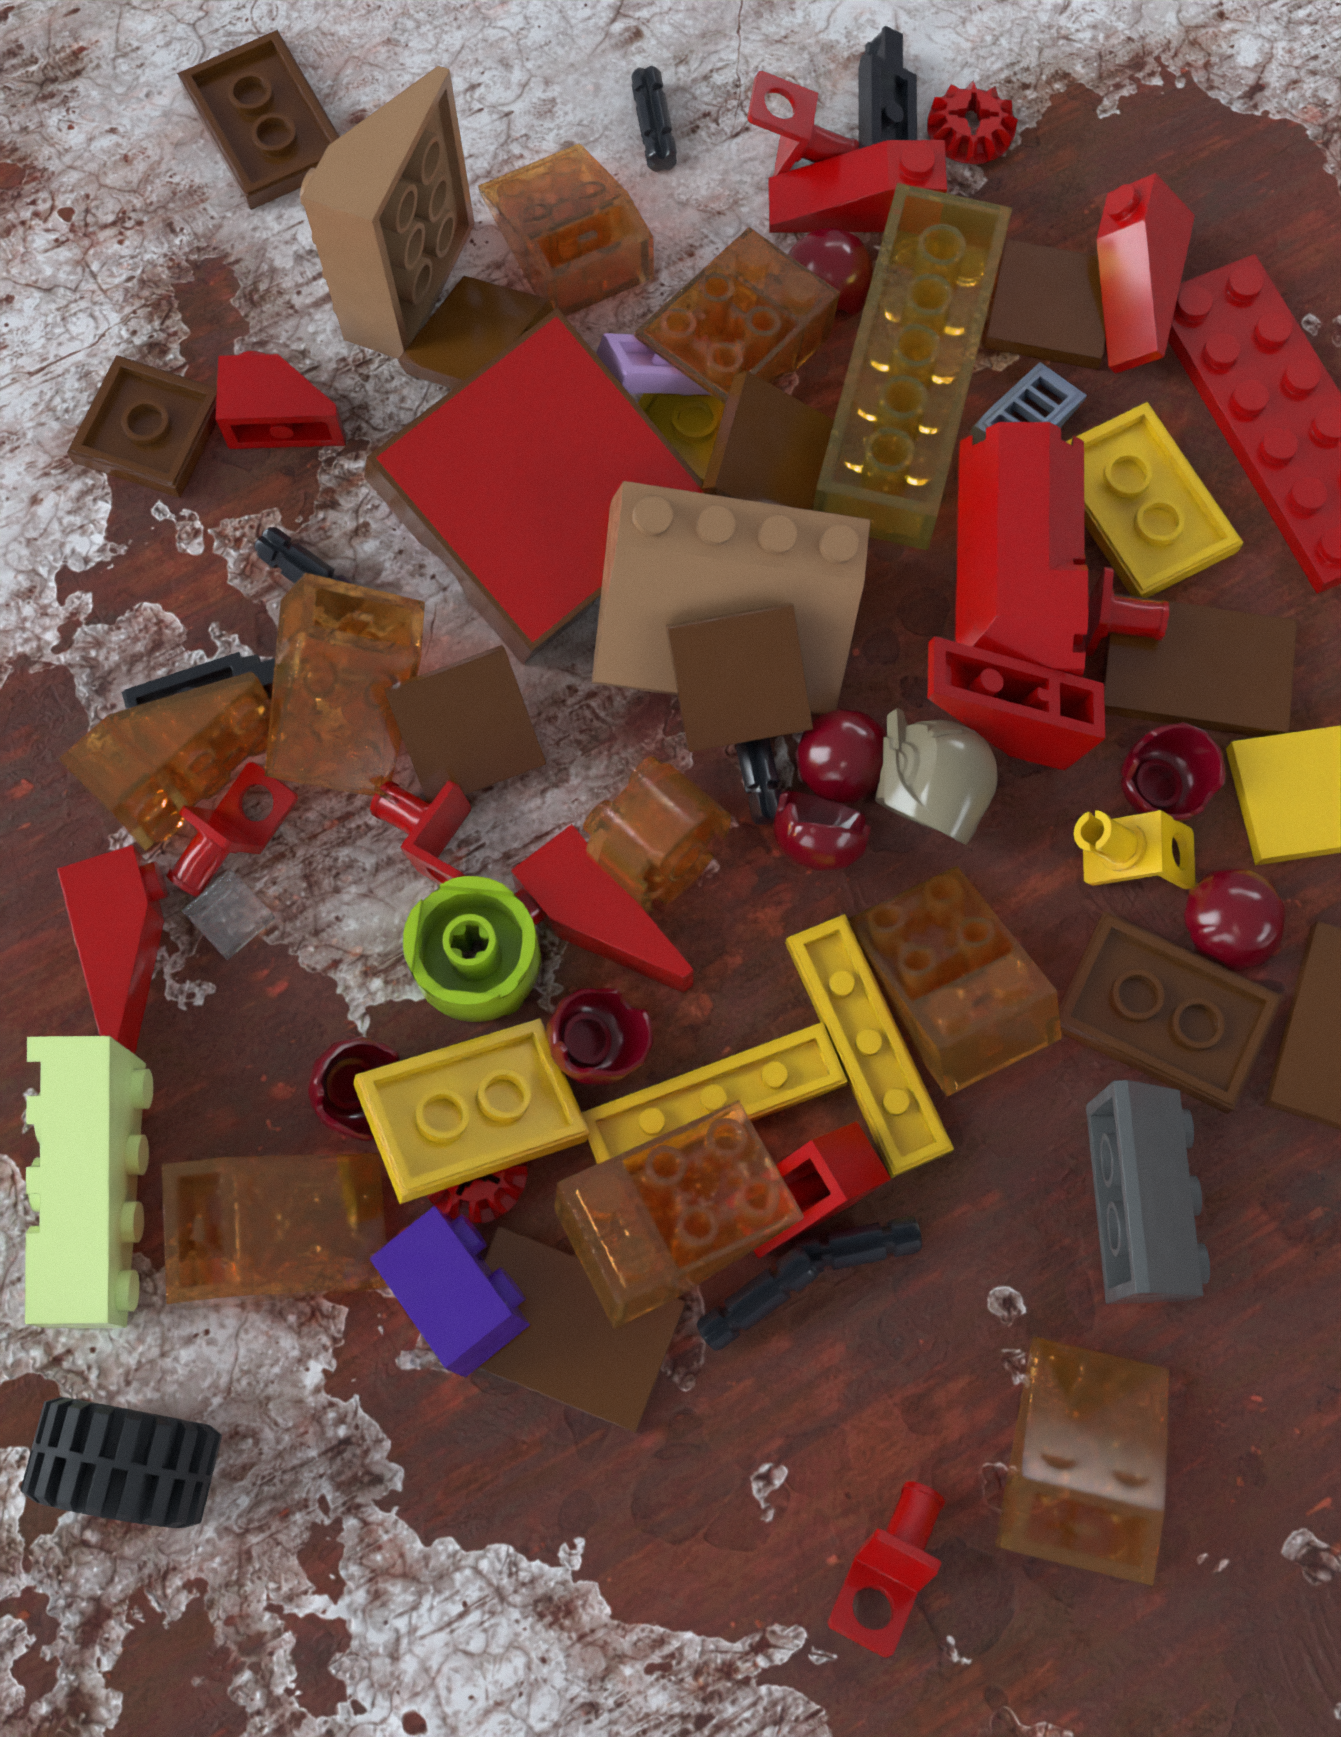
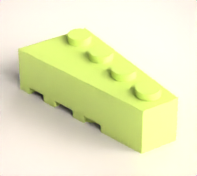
M111 1036L27 1037V1062H41L40 1093L27 1096L26 1125L34 1124L35 1135L40 1143V1157H36L32 1165L26 1167V1194H28L31 1209L34 1212H40L39 1226H30L26 1231L25 1324L46 1329L127 1328L128 1311H135L139 1299V1276L136 1270H131L133 1243L140 1242L144 1229L143 1205L139 1201L136 1202L138 1175L145 1174L149 1159L148 1140L146 1135H141L142 1110L149 1109L152 1103V1073L150 1069H145L146 1063Z

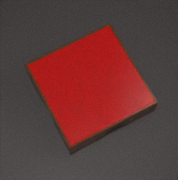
M558 308L369 454L366 458L364 474L366 481L417 541L435 554L450 569L462 587L467 600L523 665L586 614L596 599L601 596L610 504L623 481L713 495L702 489V480Z

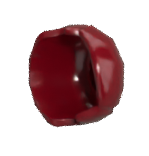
M822 228L809 233L790 249L786 258L783 277L792 299L801 306H805L817 316L824 318L829 312L835 310H844L849 315H855L860 312L873 296L876 275L871 257L858 236L838 228Z
M837 709L825 713L812 721L813 729L803 732L795 753L802 781L818 797L829 801L835 800L843 804H855L865 796L877 791L883 766L884 737H887V732L868 714L846 709Z
M1185 722L1160 726L1145 734L1133 744L1120 770L1122 776L1120 785L1124 797L1139 814L1161 810L1172 816L1175 821L1180 822L1190 820L1192 816L1202 813L1214 794L1224 785L1226 778L1221 748L1205 730Z
M784 791L780 795L773 831L778 846L796 864L814 871L842 870L863 856L870 836L871 826L865 824V815L860 811L821 797Z
M1232 868L1206 874L1189 891L1183 918L1186 929L1190 932V938L1200 953L1219 959L1229 970L1240 971L1264 964L1280 947L1286 910L1276 888L1270 881L1248 869Z
M582 988L576 990L556 1005L546 1026L550 1053L555 1064L570 1078L582 1084L612 1085L641 1067L654 1043L651 1017L648 1011L631 1006L623 998L620 990L615 988Z
M362 1036L334 1042L315 1060L312 1067L308 1096L318 1119L329 1130L359 1141L375 1140L353 1085L355 1075L399 1062L398 1052L382 1042H376L371 1038Z

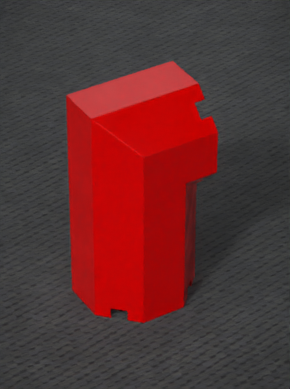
M998 422L986 428L985 440L972 446L973 435L960 440L954 642L1083 677L1086 652H1077V646H1082L1083 635H1087L1088 567L1084 565L1086 560L1084 553V441L1074 435L1071 445L1061 440V428L1051 422Z

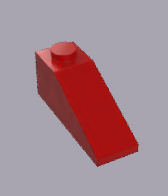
M886 140L769 177V233H807L822 228H838L847 232H938L947 193L945 140Z
M1156 173L1133 183L1124 184L1114 191L1107 193L1096 239L1108 367L1115 374L1164 358L1195 215Z
M936 636L928 642L927 698L1008 756L1065 771L1105 739L1104 683Z
M572 824L511 870L517 890L514 895L527 908L534 926L543 921L554 936L682 993L693 986L694 969Z
M130 845L57 868L99 1035L111 1036L135 1055L165 921L159 900L167 898L168 892L157 862L148 863L136 848Z

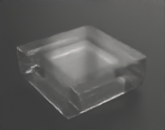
M228 869L181 910L227 961L275 919L273 913L231 869Z

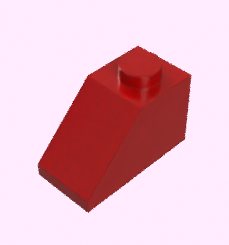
M246 351L239 355L218 356L216 421L229 449L346 446V434L336 404L279 354Z
M855 1121L812 1139L725 1200L757 1258L760 1259L849 1208L891 1180V1177L860 1125Z

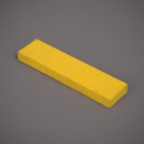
M841 915L786 938V947L820 1022L824 1023L845 1077L891 1178L951 1153L954 1150L953 1145L846 915Z
M821 1022L584 1111L582 1115L590 1131L588 1141L603 1179L846 1086L847 1079L824 1023Z

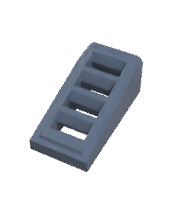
M1039 362L972 427L970 436L973 435L972 446L986 439V428L998 422H1021L1012 416L1015 411L1029 422H1051L1061 428L1085 401L1087 395ZM1039 384L1063 402L1058 405L1037 390L1036 387ZM1028 397L1050 414L1044 417L1024 401Z

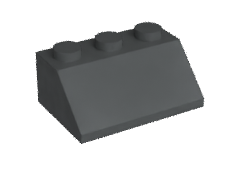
M1114 1080L1086 1104L1106 1304L1180 1302L1203 1296L1202 1284L1209 1282L1210 1261L1205 1244L1197 1243L1194 1216H1199L1201 1213L1202 1193L1198 1177L1196 1175H1189L1187 1149H1191L1194 1142V1124L1189 1109H1182L1180 1090L1130 1080Z

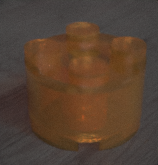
M650 756L634 769L629 778L628 786L613 802L610 800L600 802L585 819L583 829L590 835L586 855L623 888L644 911H653V899L658 898L664 905H667L680 896L703 873L714 858V855L706 848L715 833L725 840L731 825V815L671 763H661L656 757Z

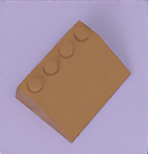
M441 66L435 67L328 145L317 168H311L306 173L300 191V201L306 211L312 231V241L317 248L323 268V278L328 285L333 302V312L337 316L343 339L396 359L402 355L426 324L475 225L450 69Z
M623 481L610 504L591 684L678 695L666 625L792 603L795 610L810 714L823 715L837 710L865 581L870 519Z

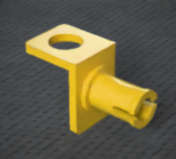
M1095 810V816L1091 812H1087L1078 819L1073 834L1075 842L1083 849V872L1086 883L1095 886L1158 875L1182 889H1191L1195 886L1193 830L1182 822L1175 821L1167 813L1158 810L1111 819L1109 815ZM1173 837L1178 844L1180 852L1179 867L1172 853Z

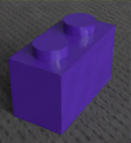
M434 1206L369 1259L444 1368L466 1378L530 1325L517 1307L526 1299L519 1287L502 1267L492 1272L479 1252L487 1247V1244L473 1224L463 1214L453 1219Z

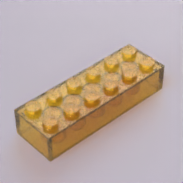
M897 183L818 480L813 511L870 519L869 537L924 550L929 549L1012 212L1011 207Z

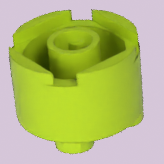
M463 876L452 878L440 884L439 889L431 893L424 900L421 898L413 907L403 932L404 957L420 991L427 1002L438 1011L461 1021L482 1022L516 1012L532 991L541 965L539 941L534 922L527 908L505 885L486 877ZM473 941H482L485 951L477 952L475 958L465 959L462 952L470 951Z

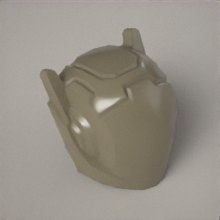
M896 708L887 715V737H884L883 766L875 801L887 810L905 819L938 830L954 838L956 841L967 845L996 791L998 781L997 765L989 744L974 730L952 721L929 720L908 725L904 712Z

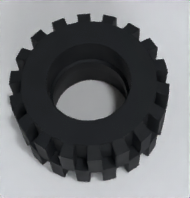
M65 1397L44 1401L20 1491L36 1503L71 1512L168 1528L190 1527L200 1524L202 1521L222 1434L208 1424Z

